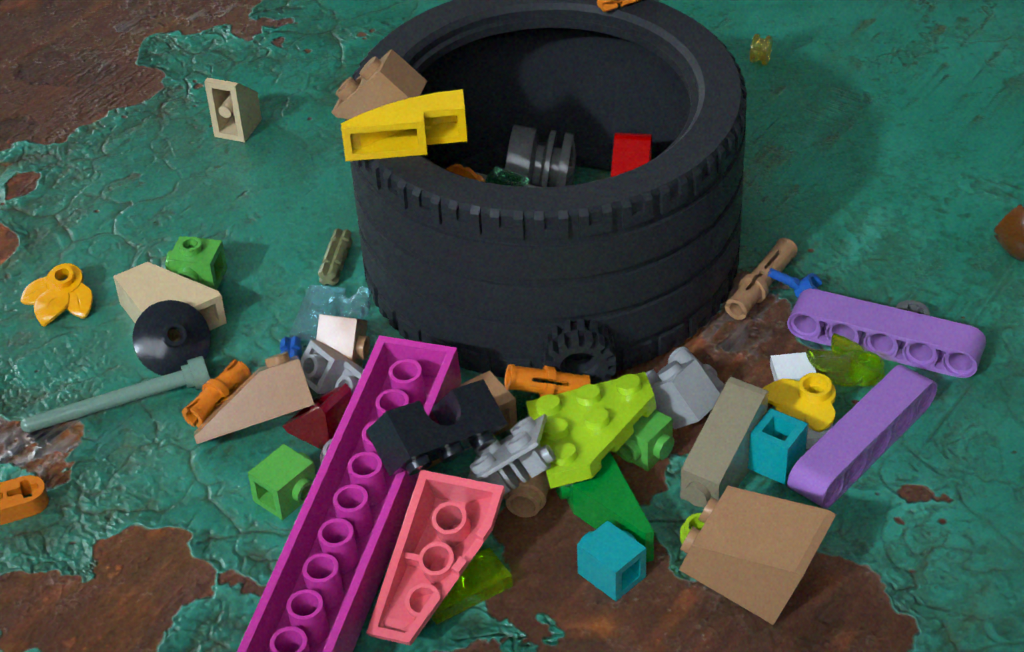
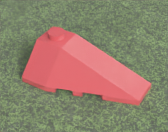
M420 470L366 632L368 636L410 646L413 644L493 531L505 493L504 486Z

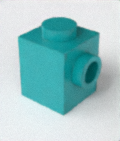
M770 408L750 433L748 469L786 485L793 466L806 453L808 423Z
M607 520L596 530L586 533L577 544L578 574L614 601H617L646 578V547L637 542L631 533L625 530L622 531Z

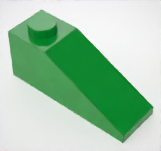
M610 451L601 460L602 468L593 478L555 488L559 499L567 500L575 516L595 529L608 520L622 531H628L635 537L637 542L646 547V562L654 560V530Z

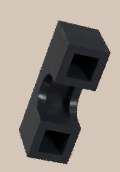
M484 379L452 389L432 408L439 424L427 415L421 402L416 401L386 411L366 430L389 476L406 470L409 475L419 473L420 470L428 468L434 460L440 458L442 463H447L465 452L464 449L472 447L474 452H477L497 440L494 434L504 427L507 421Z

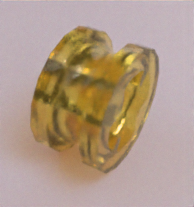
M754 34L750 48V63L755 64L756 61H761L762 65H768L773 45L772 36L768 35L766 38H761L760 34Z

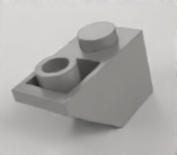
M697 359L683 364H679L675 360L663 367L658 373L654 369L646 372L655 396L656 410L673 418L674 429L699 422L713 409L720 395Z

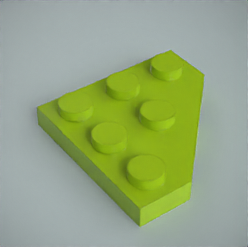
M646 372L626 374L618 379L598 384H587L575 390L555 395L548 394L526 402L529 417L531 416L533 420L543 414L547 415L540 446L549 445L556 457L554 461L550 462L551 467L545 470L550 489L593 478L602 468L601 460L609 451L617 452L634 433L633 425L641 416L649 417L657 408L655 396Z

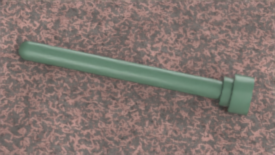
M203 356L187 360L188 364L180 366V371L26 417L21 421V429L26 433L35 432L185 385L187 389L195 387L196 390L202 389L203 385L210 379Z

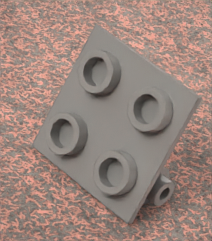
M543 414L535 420L531 416L521 420L510 430L512 434L500 441L496 440L486 448L475 452L477 455L474 462L470 465L471 470L467 479L502 485L505 487V495L511 491V488L519 487L517 477L525 483L529 481V475L533 478L551 467L550 462L556 459L555 454L549 445L540 446L547 415Z

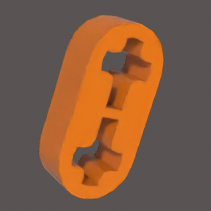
M27 475L0 482V525L37 515L46 509L49 503V496L45 483L41 478ZM28 494H32V496H30V497H27V498L24 497V496H26V495H28Z

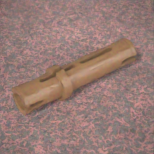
M780 238L753 272L743 276L738 284L737 291L726 301L725 310L732 318L737 320L744 319L756 303H760L766 298L769 293V287L775 281V279L767 276L769 270L773 268L782 272L797 255L798 248L792 240Z

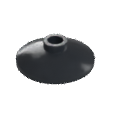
M165 300L149 306L141 313L133 328L132 342L140 362L150 371L164 376L180 371V366L188 364L187 360L203 356L205 360L210 349L211 335L205 318L198 310L181 301ZM171 329L177 330L181 335L180 341L172 342L169 340L167 332Z

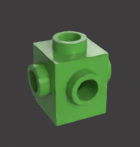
M180 236L173 250H169L167 253L166 269L217 290L227 271L222 240Z

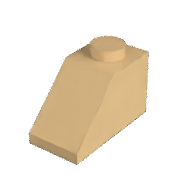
M206 78L204 83L214 137L245 142L262 120L258 92L236 82Z

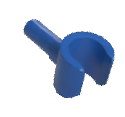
M771 268L767 275L793 288L797 298L802 291L817 289L822 285V280L814 273H810L802 280H799L796 277H791Z

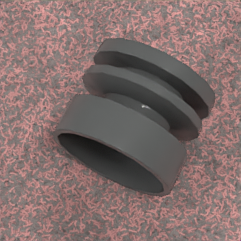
M514 124L509 141L504 179L539 187L573 185L577 161L574 143L575 133L565 132L561 148L556 147L557 130H551L546 145L539 144L537 127Z

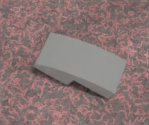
M310 340L300 360L307 384L317 394H325L346 383L353 395L364 370L350 359L317 340Z

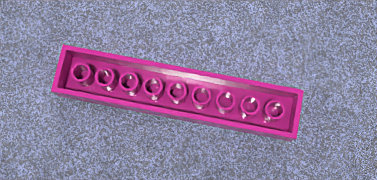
M379 335L237 652H353L395 548L419 473L409 475L407 470L389 476L366 430L386 411L416 401H420L427 415L439 424L432 408L452 389L458 388L461 383L456 347Z

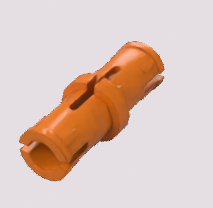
M233 360L215 379H209L203 385L199 395L182 409V415L188 424L198 428L251 376V371L242 361L237 362V360Z
M509 364L506 369L504 384L506 390L539 393L541 397L578 389L583 385L591 384L589 375L559 372L553 366L545 365L543 369ZM532 379L562 383V385L534 382Z

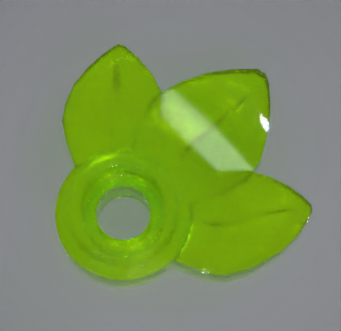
M835 333L831 337V351L807 349L806 356L812 366L819 371L826 372L825 375L830 378L831 382L840 386H875L885 376V364L878 355L865 351L859 344Z

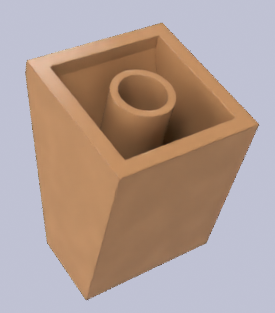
M727 486L719 501L711 497L698 519L705 523L702 529L699 530L692 527L684 540L680 550L687 555L679 570L774 625L805 574L837 514L827 509Z

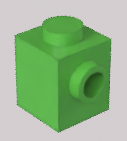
M656 409L649 417L641 416L633 425L634 433L617 452H613L626 462L633 463L646 471H649L660 459H666L674 446L673 418Z
M282 444L248 472L253 501L281 520H284L304 503L316 477V468L311 458L305 453H298L287 445Z

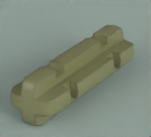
M338 228L332 233L331 241L328 244L318 271L319 282L322 285L329 284L334 286L339 281L340 273L343 270L349 253L348 250L353 241L351 238L352 233L348 229L341 230Z

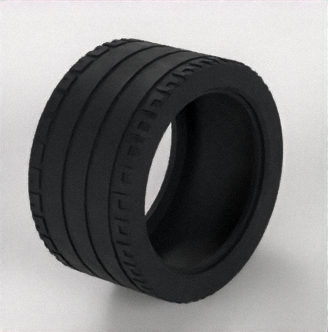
M452 0L413 17L390 32L372 48L368 55L360 62V67L354 72L352 76L354 80L360 76L361 69L372 57L376 56L380 59L393 49L427 80L421 95L463 89L467 142L427 145V155L350 161L365 278L369 293L373 296V302L379 307L382 316L389 319V324L394 329L399 330L400 335L405 339L456 347L461 368L482 374L491 371L494 376L505 378L506 369L509 364L543 369L542 343H544V337L547 333L552 335V328L556 325L564 329L563 322L570 320L571 325H577V319H584V323L587 326L593 320L598 322V329L603 325L608 328V334L612 333L614 338L617 362L616 372L667 353L672 348L684 343L687 338L695 335L700 327L705 326L710 321V317L716 315L719 311L720 304L724 303L728 298V292L732 290L734 278L738 272L747 91L744 76L741 75V68L735 62L733 54L727 50L726 45L702 24L679 10L655 0H642L624 7H620V4H618V9L609 12H603L598 8L597 0ZM514 124L537 127L539 144L546 145L551 130H557L556 147L561 148L565 132L575 133L576 166L602 169L610 172L616 132L652 134L651 161L614 177L583 184L558 187L505 186L466 178L445 170L454 164H460L463 167L471 168L476 173L485 175L505 171L509 141ZM576 353L566 358L571 360H583L591 357L592 355L587 353Z

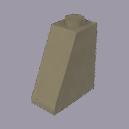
M730 377L727 380L681 468V499L695 506L705 508L711 497L719 501L727 486L737 488L750 471L748 469L750 433L767 413L769 391L734 377Z

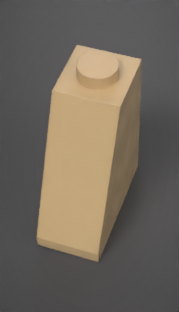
M145 262L113 276L120 305L134 323H136L138 317L146 308L165 300L181 301L194 307L205 318L209 330L227 323L222 295L219 291L155 264ZM171 329L167 332L169 340L172 342L180 341L181 335L177 330Z

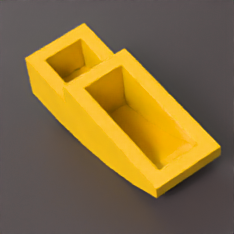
M463 89L407 98L364 112L341 123L345 161L427 155V145L467 142Z

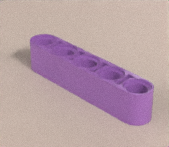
M806 289L800 293L787 321L790 332L803 340L958 378L971 377L976 373L986 346L985 335L973 326L818 289Z
M901 364L894 367L795 463L788 476V488L824 509L829 508L926 412L935 398L937 383Z

